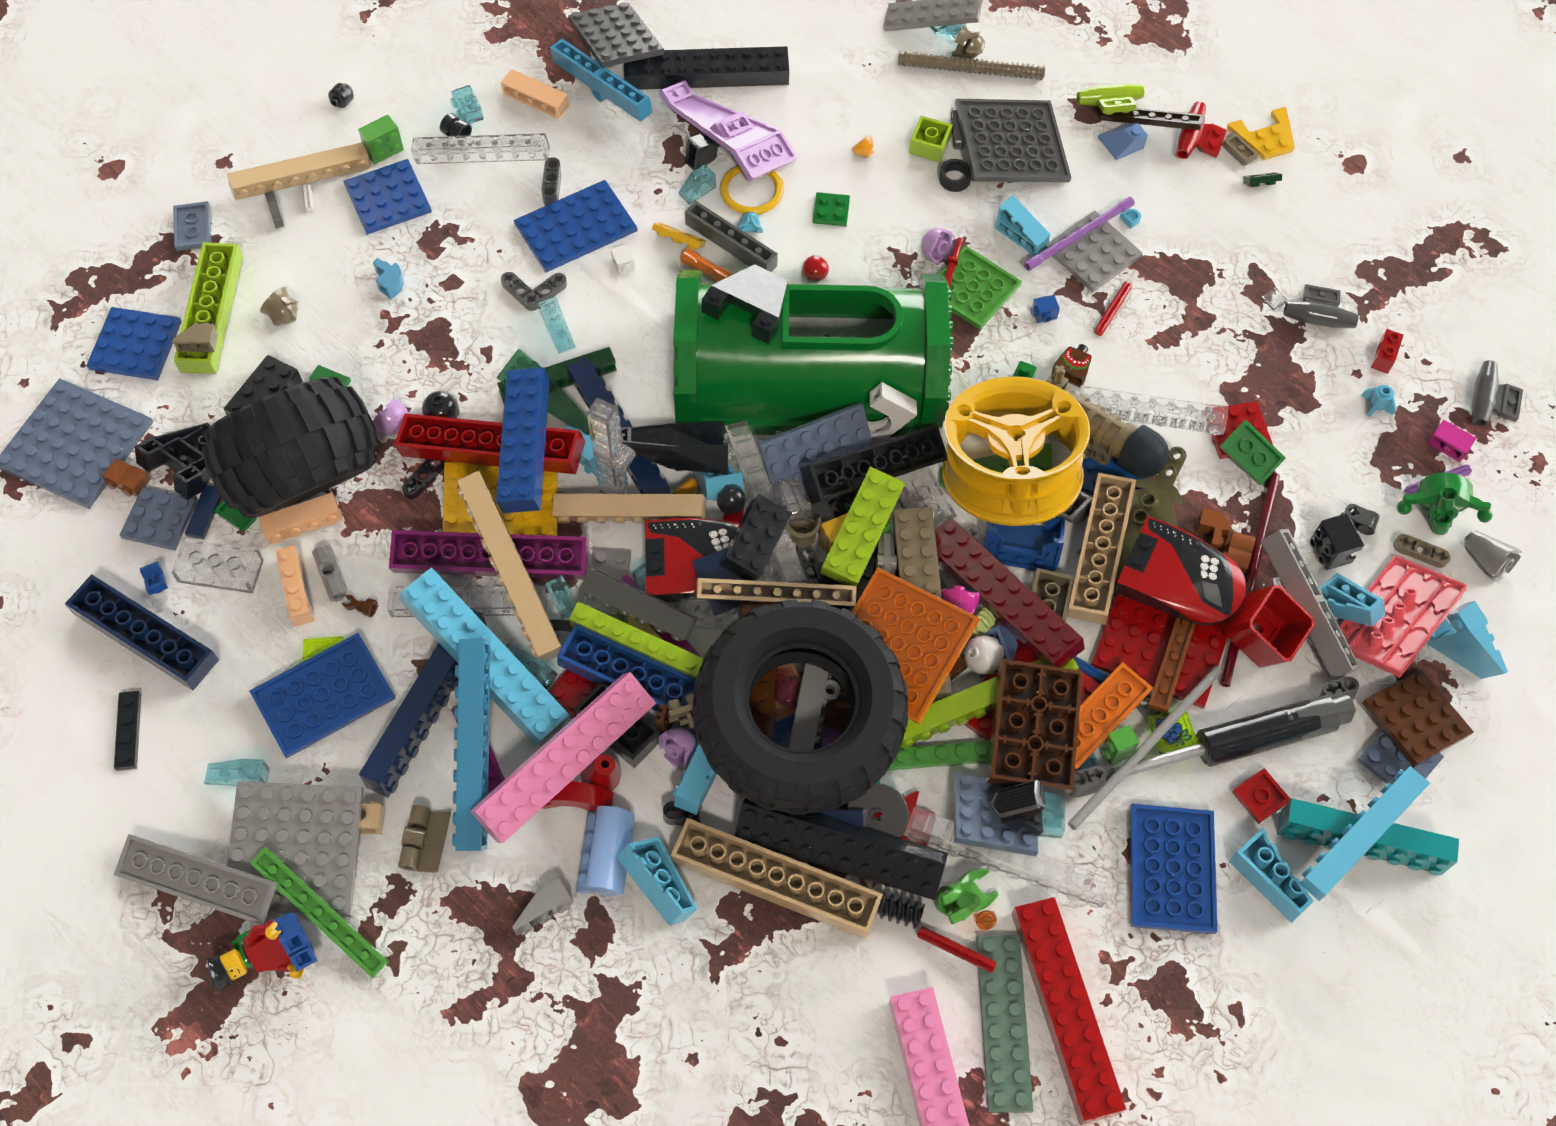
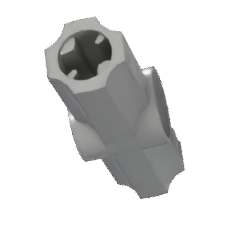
M883 533L877 544L875 568L879 567L895 575L897 569L895 537L890 533Z
M320 545L315 547L312 554L330 601L338 602L343 600L346 592L328 546Z

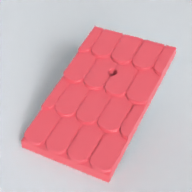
M1395 555L1368 589V591L1384 599L1385 616L1373 626L1344 619L1339 627L1356 658L1371 665L1373 664V666L1400 678L1415 660L1417 654L1430 640L1432 634L1446 619L1452 608L1461 599L1466 591L1467 584Z

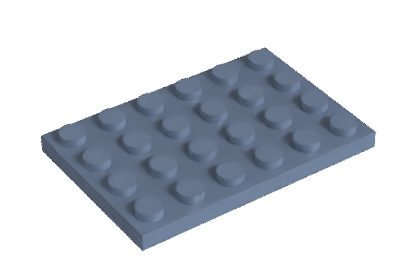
M861 402L757 443L774 502L776 504L784 503L785 508L788 509L809 499L800 468L873 445L866 414Z

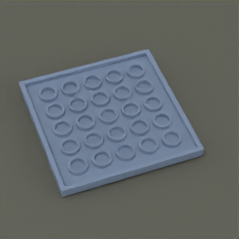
M59 378L1 452L0 470L90 509L106 487V481L102 475L114 459L125 462L133 451L134 446L139 443L154 421L144 414Z

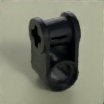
M674 801L666 803L663 807V820L668 825L684 826L687 818L702 823L700 820V810L697 815L694 814L692 817V813L675 807ZM675 810L678 814L671 817L667 815V812Z

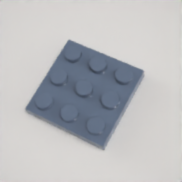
M142 487L121 530L120 537L125 540L176 551L197 501L195 498L187 500L181 495Z
M1383 730L1358 758V761L1386 784L1389 782L1392 785L1396 781L1393 777L1401 769L1406 771L1410 766L1426 779L1444 756L1439 753L1413 767Z

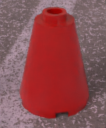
M600 754L580 773V777L584 783L597 785L613 791L620 782L621 769L614 758L606 754Z

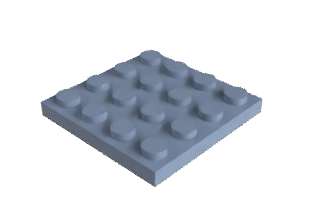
M955 772L953 776L954 843L1036 857L1038 854L1037 835L1024 828L1014 831L1005 826L989 805L996 791L1010 786L986 783L987 778Z

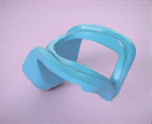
M748 212L742 216L740 224L737 226L744 232L763 233V229L760 226V218L756 213Z

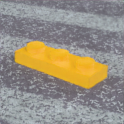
M662 222L654 223L652 230L656 231L657 235L671 237L672 241L682 244V242L688 244L687 247L694 250L703 248L706 240Z

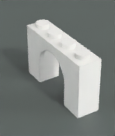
M883 382L870 391V407L887 415L882 420L868 422L873 444L885 441L917 416V401Z

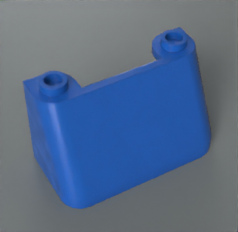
M1057 516L1045 521L1044 527L1037 525L1007 526L987 522L983 547L1003 565L1035 571L1037 568L1054 572L1058 568L1064 545L1065 519Z

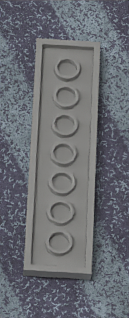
M131 834L127 836L114 872L115 876L260 925L265 922L278 884L277 882Z

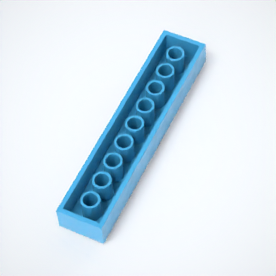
M459 639V644H456L455 648L456 656H459V665L455 666V676L458 677V686H455V698H458V707L454 709V717L458 719V728H454V740H457V749H454V761H457V770L453 772V781L457 782L456 791L453 792V804H456V812H453L452 822L453 825H456V833L452 835V846H455V851H482L487 849L488 832L470 812L488 795L491 642L485 639Z

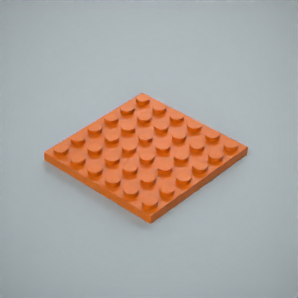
M878 567L856 606L853 608L852 613L857 615L858 619L867 626L871 625L883 637L886 646L894 652L901 666L900 670L908 689V719L920 725L980 619Z

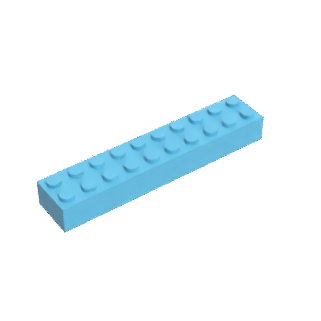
M432 567L400 593L398 600L458 664L459 656H456L455 648L456 644H459V639H485L491 642L490 698L535 746L569 716L568 712Z

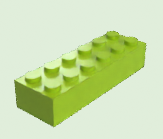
M869 468L826 557L820 574L846 586H856L857 588L903 491L905 482L875 468Z

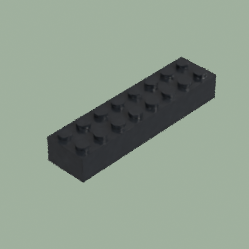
M938 424L804 466L800 468L812 505L860 489L870 467L895 478L946 461L947 452Z

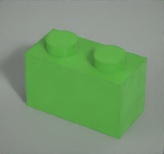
M1127 725L1107 735L1101 747V754L1106 761L1108 760L1110 766L1129 758L1140 743L1131 726Z

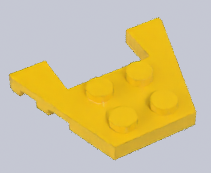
M1286 107L1272 110L1271 117L1276 125L1252 132L1248 131L1242 120L1231 122L1227 125V130L1237 133L1263 160L1293 152L1295 148Z

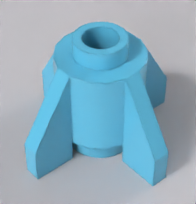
M1387 385L1366 389L1361 395L1368 401L1370 400L1372 408L1367 415L1369 417L1372 416L1375 410L1385 409L1391 415L1397 410L1394 391Z

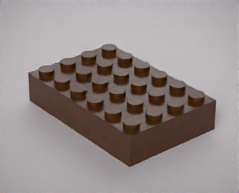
M1008 659L1001 660L997 670L986 783L1011 787L1039 780L1043 783L1044 792L1068 795L1073 790L1083 671Z

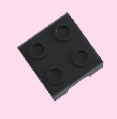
M1348 513L1322 520L1310 538L1311 547L1316 549L1319 562L1325 566L1326 570L1353 563L1356 556H1351V554L1362 550L1364 547V543Z

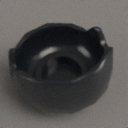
M735 484L725 485L724 490L718 493L717 506L722 513L734 515L744 508L746 499L740 486Z

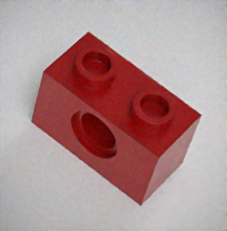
M1389 329L1385 330L1379 341L1371 365L1372 369L1386 374L1389 373L1396 361L1404 334Z

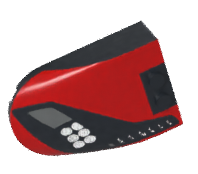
M1147 516L1117 581L1116 593L1187 622L1211 626L1224 620L1227 621L1237 613L1245 597L1246 583L1241 569L1231 558L1196 536L1171 524Z
M700 518L645 521L646 593L665 602L702 600L695 599L696 579L698 576L692 561L727 548L740 522Z

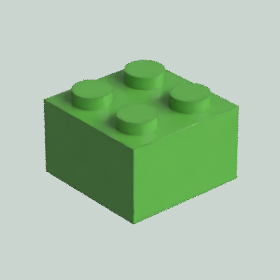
M388 114L358 128L361 141L374 165L404 150L399 129Z

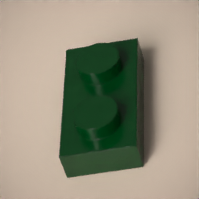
M1277 172L1243 176V183L1249 184V187H1258L1260 183L1274 185L1276 181H1282V174Z

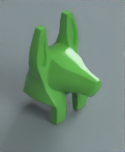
M988 868L971 870L963 874L957 881L939 889L936 895L935 907L939 912L948 916L951 924L964 921L973 912L984 910L998 897L997 891L985 894L975 884L989 873Z

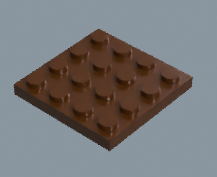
M1422 670L1381 690L1362 702L1363 706L1413 767L1474 733Z

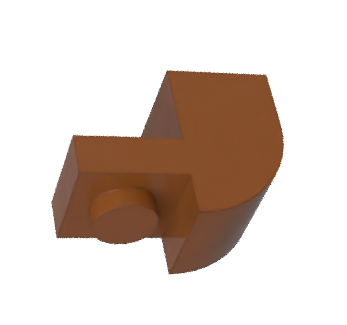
M1203 508L1198 517L1196 533L1210 536L1209 545L1215 549H1218V547L1222 548L1223 542L1230 532L1229 521L1220 512Z

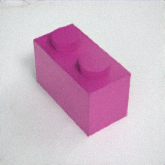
M1443 419L1427 444L1454 460L1461 462L1477 438Z

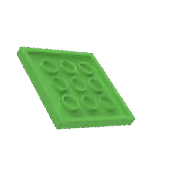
M965 245L960 250L958 265L955 266L950 285L952 295L949 303L952 305V312L981 330L1021 286L1022 281ZM947 264L940 271L939 274H943L945 277L949 264Z

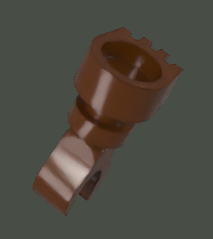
M352 595L345 596L347 600L351 601L349 604L342 603L346 610L355 609L368 617L375 615L378 608L376 600L368 598L366 601H358Z

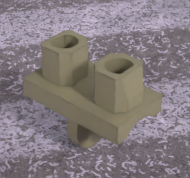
M694 693L686 696L688 704L681 707L678 699L668 701L669 723L679 721L680 726L688 724L689 729L694 728Z

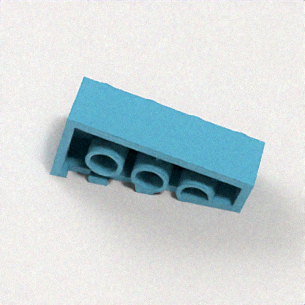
M699 744L690 759L687 770L685 769L682 774L680 786L677 785L672 795L675 797V807L695 815L698 814L717 776L707 762V758Z
M660 837L629 843L616 856L669 926L684 922L698 909Z

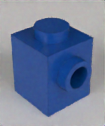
M1055 295L1035 298L1030 308L1031 315L1035 317L1037 323L1057 319L1060 310Z

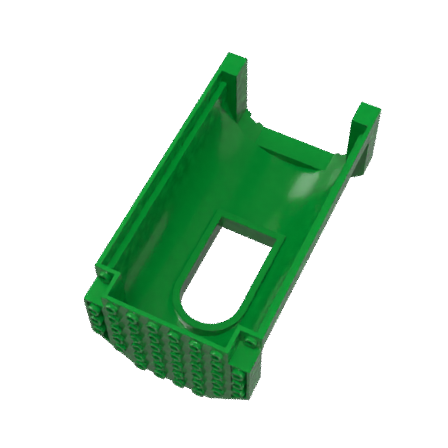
M679 270L676 277L673 339L676 422H724V434L778 435L859 402L863 404L867 421L874 422L887 417V415L870 407V391L883 382L917 401V416L890 437H898L938 424L939 428H942L949 408V401L951 400V390H948V385H950V375H952L950 359L952 354L951 348H953L954 339L951 337L953 321H950L952 305L949 303L952 293L943 274H921L919 288L787 284L778 331L768 345L752 337V326L757 316L739 307L729 304L719 320L702 313V298L713 284H702L701 270ZM789 317L894 319L895 322L894 326L887 333L874 338L789 337Z

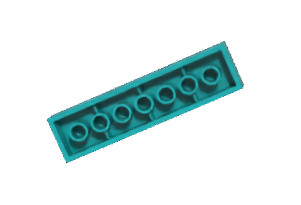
M1291 798L1280 811L1277 835H1282L1288 840H1302L1309 845H1323L1326 849L1331 850L1328 846L1336 837L1340 840L1344 836L1341 832L1349 824L1352 826L1356 824L1357 821L1354 818L1358 814ZM1393 823L1364 856L1370 860H1384L1391 865H1405L1411 870L1429 871L1432 875H1443L1458 862L1459 839Z

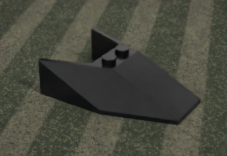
M667 422L612 429V445L666 468L674 469L675 471L685 470L728 475V444H724V422Z

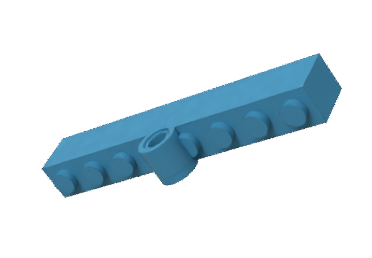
M564 39L559 40L550 47L553 62L592 88V94L599 102L608 99L640 122L653 113L649 96L607 68H602L598 62Z

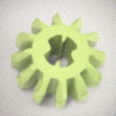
M985 607L975 610L974 615L979 617L980 621L970 637L972 639L986 634L995 624L996 619L993 617L994 615Z

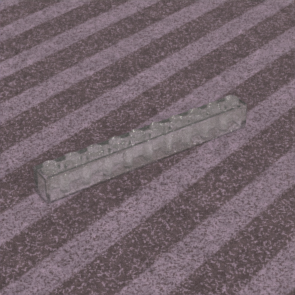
M913 807L904 832V836H907L910 841H920L926 843L928 847L945 850L953 857H964L972 864H983L991 871H1002L1007 873V876L1010 878H1021L1032 886L1040 885L1047 888L1046 890L1051 893H1061L1067 895L1066 897L1070 900L1086 902L1089 907L1102 908L1107 902L1113 879L1039 852L1035 857L954 843V821Z

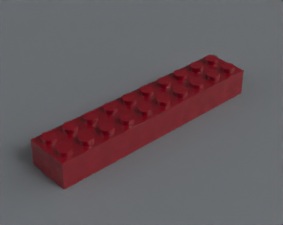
M952 517L935 529L938 564L963 586L966 591L980 593L979 603L991 611L994 617L1046 666L1063 668L1085 649L1082 636Z

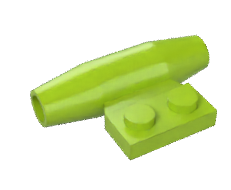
M1120 83L1101 85L1078 91L1076 99L1078 105L1099 106L1103 114L1111 115L1115 112L1128 113L1136 110L1137 104L1135 100L1144 98L1145 91L1144 86L1140 84Z

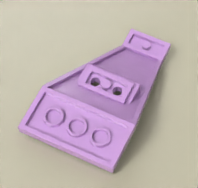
M686 80L664 88L659 92L671 110L731 152L749 182L798 159L781 129L746 116L743 111L737 112L695 95Z

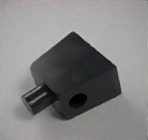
M705 133L690 137L687 141L685 163L693 171L698 172L716 159L718 147L721 145Z

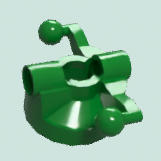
M1436 473L1425 477L1418 484L1417 493L1412 495L1405 494L1403 500L1398 502L1396 506L1400 514L1406 515L1412 510L1411 504H1420L1422 508L1428 510L1429 525L1432 532L1437 535L1446 534L1452 526L1453 519L1458 516V512L1468 507L1478 510L1477 518L1480 522L1487 523L1493 518V513L1490 510L1491 503L1483 502L1479 498L1474 497L1471 482L1467 478L1454 473Z

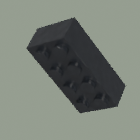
M267 355L223 408L226 415L264 397L301 384L303 381L298 369Z
M758 494L751 500L719 565L745 580L757 581L761 578L792 513Z
M602 681L574 709L575 715L577 716L609 686ZM642 716L609 747L635 768L659 744L658 739L661 731Z

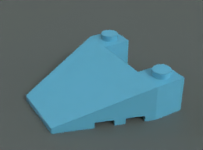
M1476 601L1465 603L1448 614L1446 617L1450 624L1445 619L1426 643L1481 679L1508 672L1500 650H1495L1493 645L1495 638L1487 630V618Z

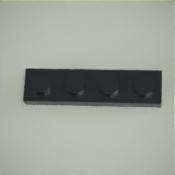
M140 691L121 692L118 696L114 769L116 771L137 769L142 696Z

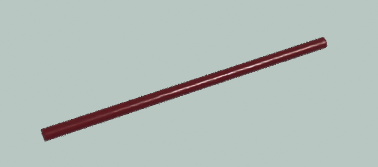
M1273 472L1270 475L1255 537L1256 540L1245 579V597L1254 588L1263 550L1261 540L1266 538L1280 479V474L1277 472ZM1230 641L1220 685L1223 687H1230L1239 648L1232 641Z

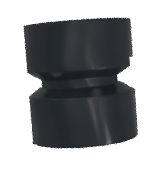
M453 113L446 114L441 120L439 128L443 134L451 137L459 144H463L469 139L472 133V126L469 123L460 120Z

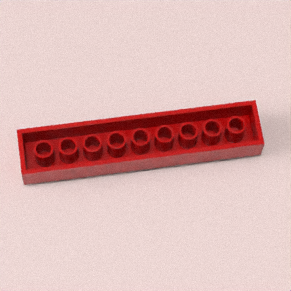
M405 413L394 446L402 457L499 467L503 423ZM546 428L543 471L566 474L577 473L585 445V440L580 430Z
M1055 897L1014 907L1011 915L1017 934L1020 935V943L1079 1125L1122 1114L1127 1109Z

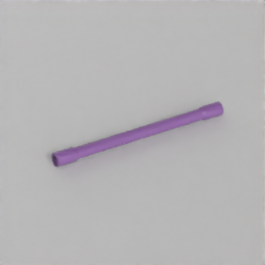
M1131 196L1127 197L1056 244L1024 262L1025 269L1031 271L1046 259L1119 213L1135 205L1134 199Z

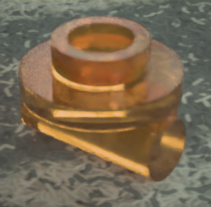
M984 910L973 914L974 922H976L977 927L981 930H989L997 922L995 911Z

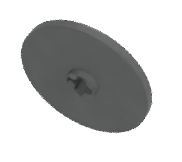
M876 783L862 797L849 802L847 808L864 809L865 828L898 838L905 832L909 821L908 806L904 798L897 790L885 784ZM875 810H876L877 812H880V811L882 812V815H881L880 818H879V817H876V818L874 817L873 814L875 813Z

